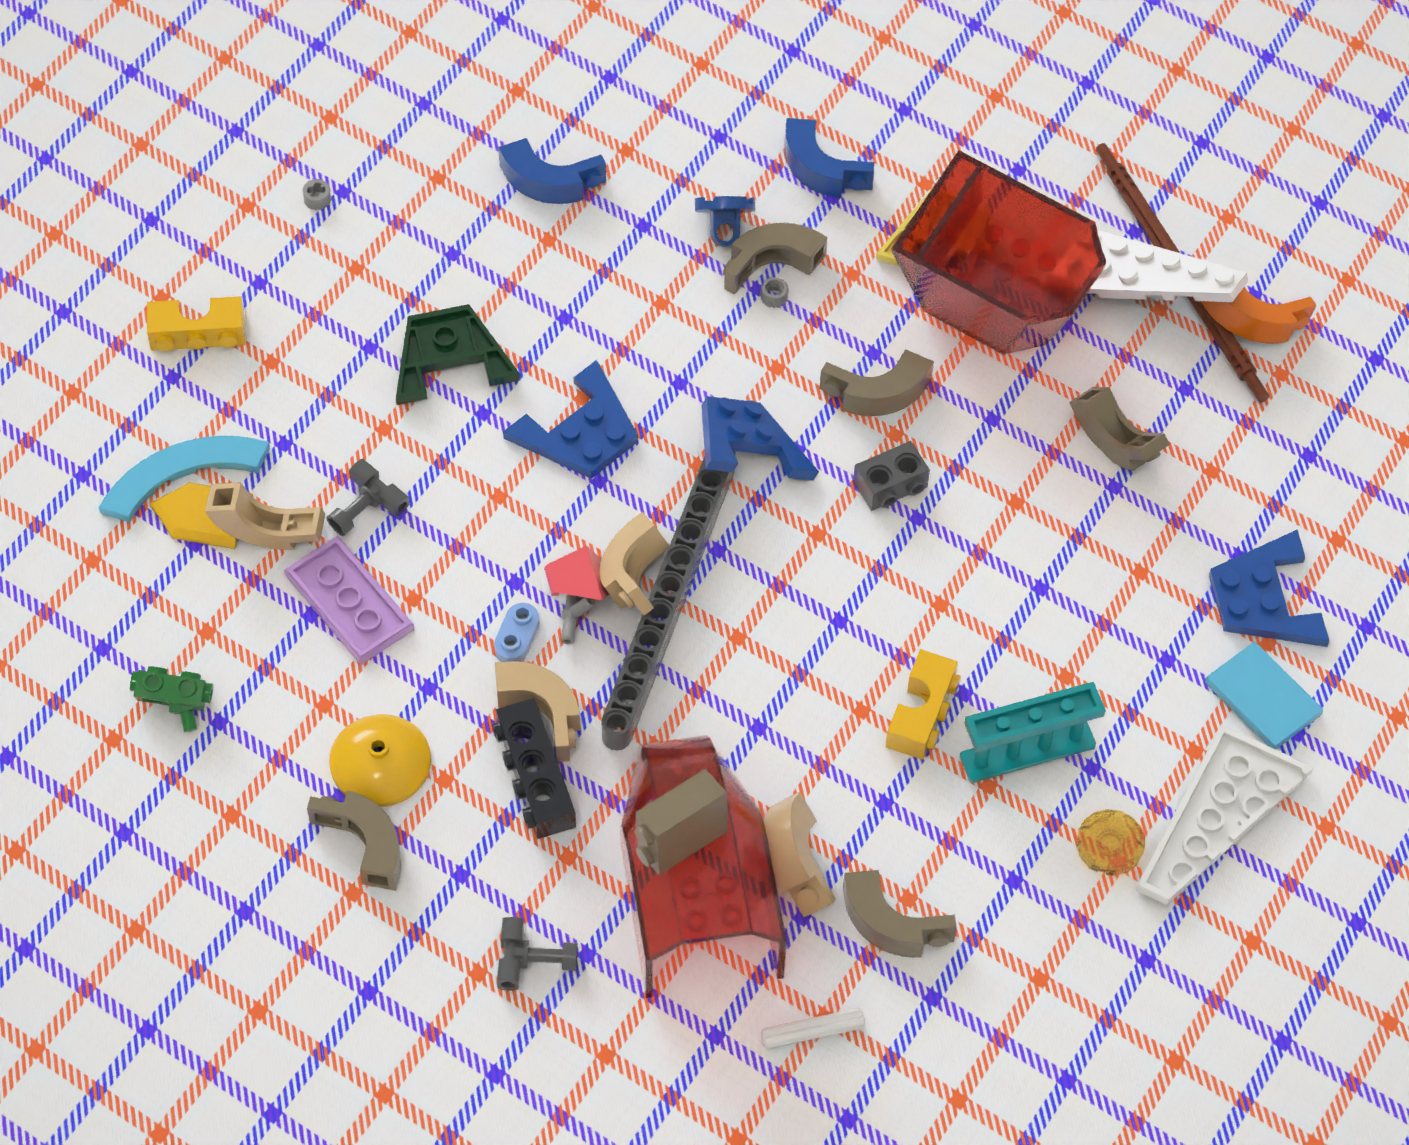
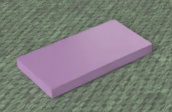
M338 535L284 569L287 579L360 665L415 630L412 621Z

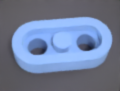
M517 603L507 611L494 642L495 655L499 661H523L527 656L539 628V613L533 605ZM520 615H527V616H528V617L525 618V619H519V618H518V616H520ZM510 641L516 643L514 646L506 645V643Z

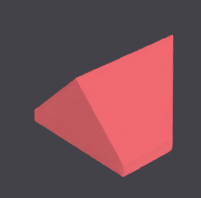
M584 546L547 564L544 570L552 596H558L561 593L597 600L605 599L609 593L600 580L599 568L602 558L588 546Z

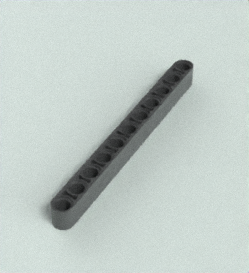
M705 456L648 600L654 608L645 616L642 614L602 716V741L611 750H623L632 741L734 476L735 470L732 472L706 470ZM701 511L705 512V514H698L696 512ZM691 537L695 538V540H687L686 538ZM676 564H684V565H686V566H684V567H677V566H675V565H676ZM672 590L675 591V593L668 594L665 593V591ZM663 617L665 620L656 621L654 618ZM647 644H652L655 647L645 648L643 646ZM638 671L643 672L645 674L641 676H635L632 673ZM625 699H631L634 702L630 704H625L621 701ZM614 727H620L623 730L619 732H613L610 729Z

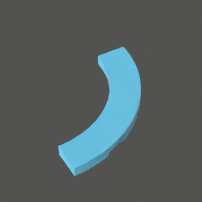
M212 436L188 440L169 446L145 458L127 471L106 494L99 506V511L101 514L130 522L142 504L155 493L154 490L169 480L172 482L183 476L195 473L197 469L217 467V469H239L258 473L270 450V444L267 441L249 437Z

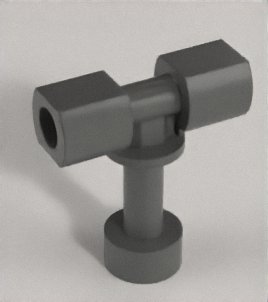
M362 458L349 470L350 479L360 487V496L345 510L336 508L326 518L336 533L345 536L354 528L352 520L369 505L376 508L381 504L397 517L409 506V496L393 483L388 486L379 479V471Z
M518 917L503 918L501 948L504 949L503 958H499L498 989L506 991L519 990L520 968L527 969L528 962L562 963V970H577L578 943L564 942L563 949L529 948V941L523 940L524 919Z

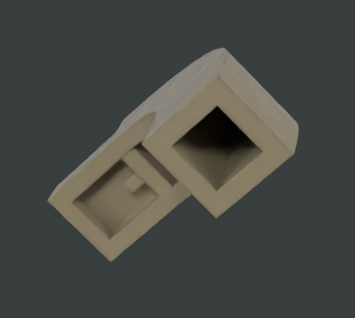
M771 223L747 231L732 244L731 259L723 270V275L725 276L724 289L735 295L756 269L772 263L790 265L810 276L826 256L827 236L809 227L793 223Z
M905 349L893 369L876 377L859 376L826 362L821 370L820 389L830 396L842 398V410L848 413L862 416L888 415L908 407L923 394L932 379L934 361Z
M1092 387L1069 402L1076 418L1091 441L1111 461L1125 469L1134 471L1146 462L1155 460L1161 455L1160 451L1170 445L1165 433H1148L1136 428L1122 413L1110 387Z
M351 791L346 792L344 802H339L337 799L329 796L321 798L310 796L307 806L310 824L349 831L358 836L365 844V853L360 867L362 885L396 891L401 872V855L397 832L386 812L371 799Z
M879 870L844 873L843 893L848 915L857 931L877 948L902 957L919 958L922 957L924 944H929L932 947H941L949 942H954L957 928L955 915L920 918L902 915L892 909L886 902L882 894Z

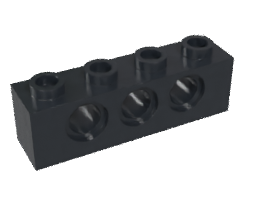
M535 698L496 709L497 722L492 723L494 736L497 743H504L506 751L502 752L503 761L507 771L513 770L516 779L512 780V785L517 800H524L526 808L522 809L527 829L533 828L537 839L576 828V812ZM520 738H526L529 740L526 743L516 742V740ZM532 766L540 768L535 772H529L525 770L528 767ZM540 795H547L550 797L545 801L535 799Z

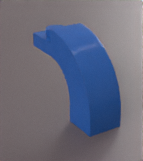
M786 118L785 158L791 172L801 183L813 191L836 198H842V188L857 191L873 189L875 162L839 160L830 157L819 148L816 142V120Z
M527 138L498 147L499 165L508 182L517 191L536 201L550 204L579 202L583 200L584 189L594 188L606 182V162L601 154L574 164L558 166L546 163L537 157Z

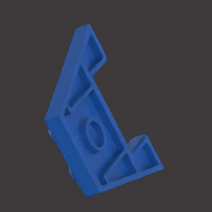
M597 360L573 377L574 384L591 399L550 432L545 431L526 413L503 431V439L591 479L638 443V434Z
M706 396L701 405L706 470L734 471L738 461L733 451L776 455L788 478L814 481L819 473L817 468L760 402Z
M1298 529L1210 569L1209 579L1223 631L1323 647L1328 646L1329 637L1321 612L1289 616L1275 567L1304 563L1305 553Z

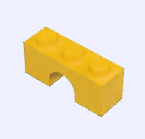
M242 296L210 298L209 312L204 317L195 320L182 316L179 300L147 302V335L151 351H170L172 349L188 348L202 349L205 347L221 346L229 348L245 345V312Z
M922 649L919 650L909 676L907 692L921 697L926 704L917 708L898 704L887 731L886 748L924 760L928 748L934 750L940 733L939 730H936L938 721L945 722L950 708V703L946 702L949 693L956 694L961 676L956 674L958 661Z

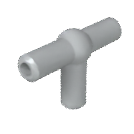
M567 595L566 605L562 611V619L564 621L561 641L564 644H572L574 642L576 622L581 615L595 606L594 599L583 598L579 601V596Z

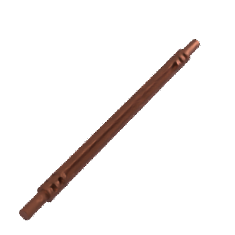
M1106 143L1099 144L1095 150L1107 167L1108 176L1152 244L1156 247L1180 253L1124 165L1117 162ZM1187 296L1240 380L1247 383L1259 403L1266 401L1270 395L1257 377V369L1234 334L1216 322L1200 301H1195L1192 296Z

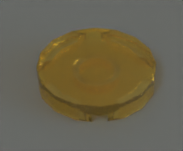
M1106 809L1094 812L1084 819L1078 830L1076 848L1080 859L1090 869L1096 872L1098 870L1106 872V875L1116 876L1128 873L1138 865L1145 850V836L1141 826L1132 816L1122 811Z

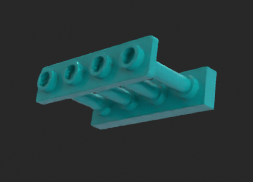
M1094 681L966 716L964 724L974 748L961 751L960 759L969 782L975 783L1095 749L1096 741L1087 721L1104 717L1106 709Z

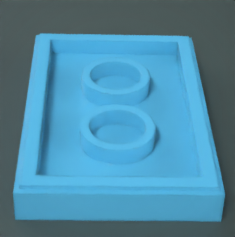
M1255 641L1208 675L1205 683L1273 749H1278L1320 717L1324 710Z

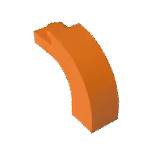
M1245 287L1233 302L1200 301L1211 317L1228 331L1251 341L1269 344L1288 342L1294 329H1302L1310 322V317L1317 307L1311 296L1284 304L1267 303L1254 297Z

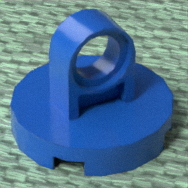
M714 196L713 201H705V197L695 198V212L710 213V236L712 241L721 247L732 245L740 237V213L755 211V198L747 199L745 196ZM721 224H728L732 228L733 236L731 240L722 241L718 237L717 230Z

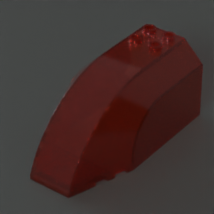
M708 735L639 744L620 826V844L646 998L653 997V960L682 944L744 935H754L770 940L777 979H783L787 939L767 834L759 808ZM706 769L727 792L728 832L666 872L658 875L651 865L646 867L636 853V848H638V840L635 834V829L637 828L636 812Z

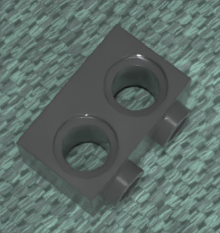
M909 441L855 464L853 483L870 510L873 511L880 507H889L905 496L921 493L928 487L930 469L912 441ZM875 483H881V484H883V485L878 486V485H875Z

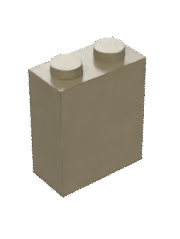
M706 769L636 812L637 828L635 829V834L638 840L636 853L641 862L646 867L651 865L657 874L661 875L728 832L727 792Z

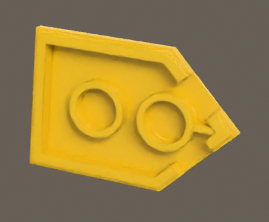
M188 482L149 503L172 538L230 549L236 548L238 539L216 526L205 512L211 486Z

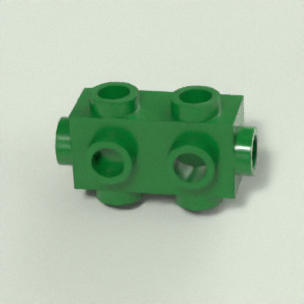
M148 666L147 671L138 670V672H132L130 691H134L133 696L137 701L169 706V713L180 714L184 732L197 730L193 711H204L205 703H211L213 683L201 680V675L197 673L182 671L181 676L167 674L168 669Z

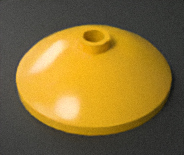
M377 714L358 719L342 730L332 745L329 764L334 783L345 796L347 791L355 792L371 799L380 807H386L407 800L423 786L430 771L431 754L424 734L414 724L398 716ZM376 747L384 748V750L381 752L373 751V749Z

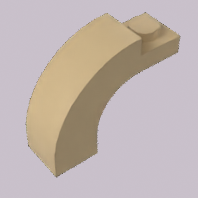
M241 482L211 484L205 509L206 514L213 523L227 534L252 545L278 550H295L296 543L320 542L326 515L321 507L282 509L265 505L254 499Z
M643 512L629 521L611 540L602 556L599 575L602 585L620 609L627 605L631 610L636 606L645 616L654 607L639 588V580L646 567L669 548V544Z
M521 661L495 662L498 708L535 698L538 710L548 717L553 726L557 762L570 761L569 749L576 748L575 731H581L579 706L570 687L557 674L542 666Z
M798 792L770 807L763 820L762 832L767 860L781 892L788 891L803 917H806L833 904L836 898L816 866L811 854L809 831L817 820L802 794Z

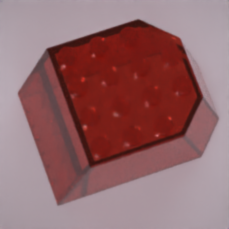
M960 150L957 151L891 248L897 263L924 312L1003 355L1047 345L1073 316L1106 266V258L1101 247L1095 221Z

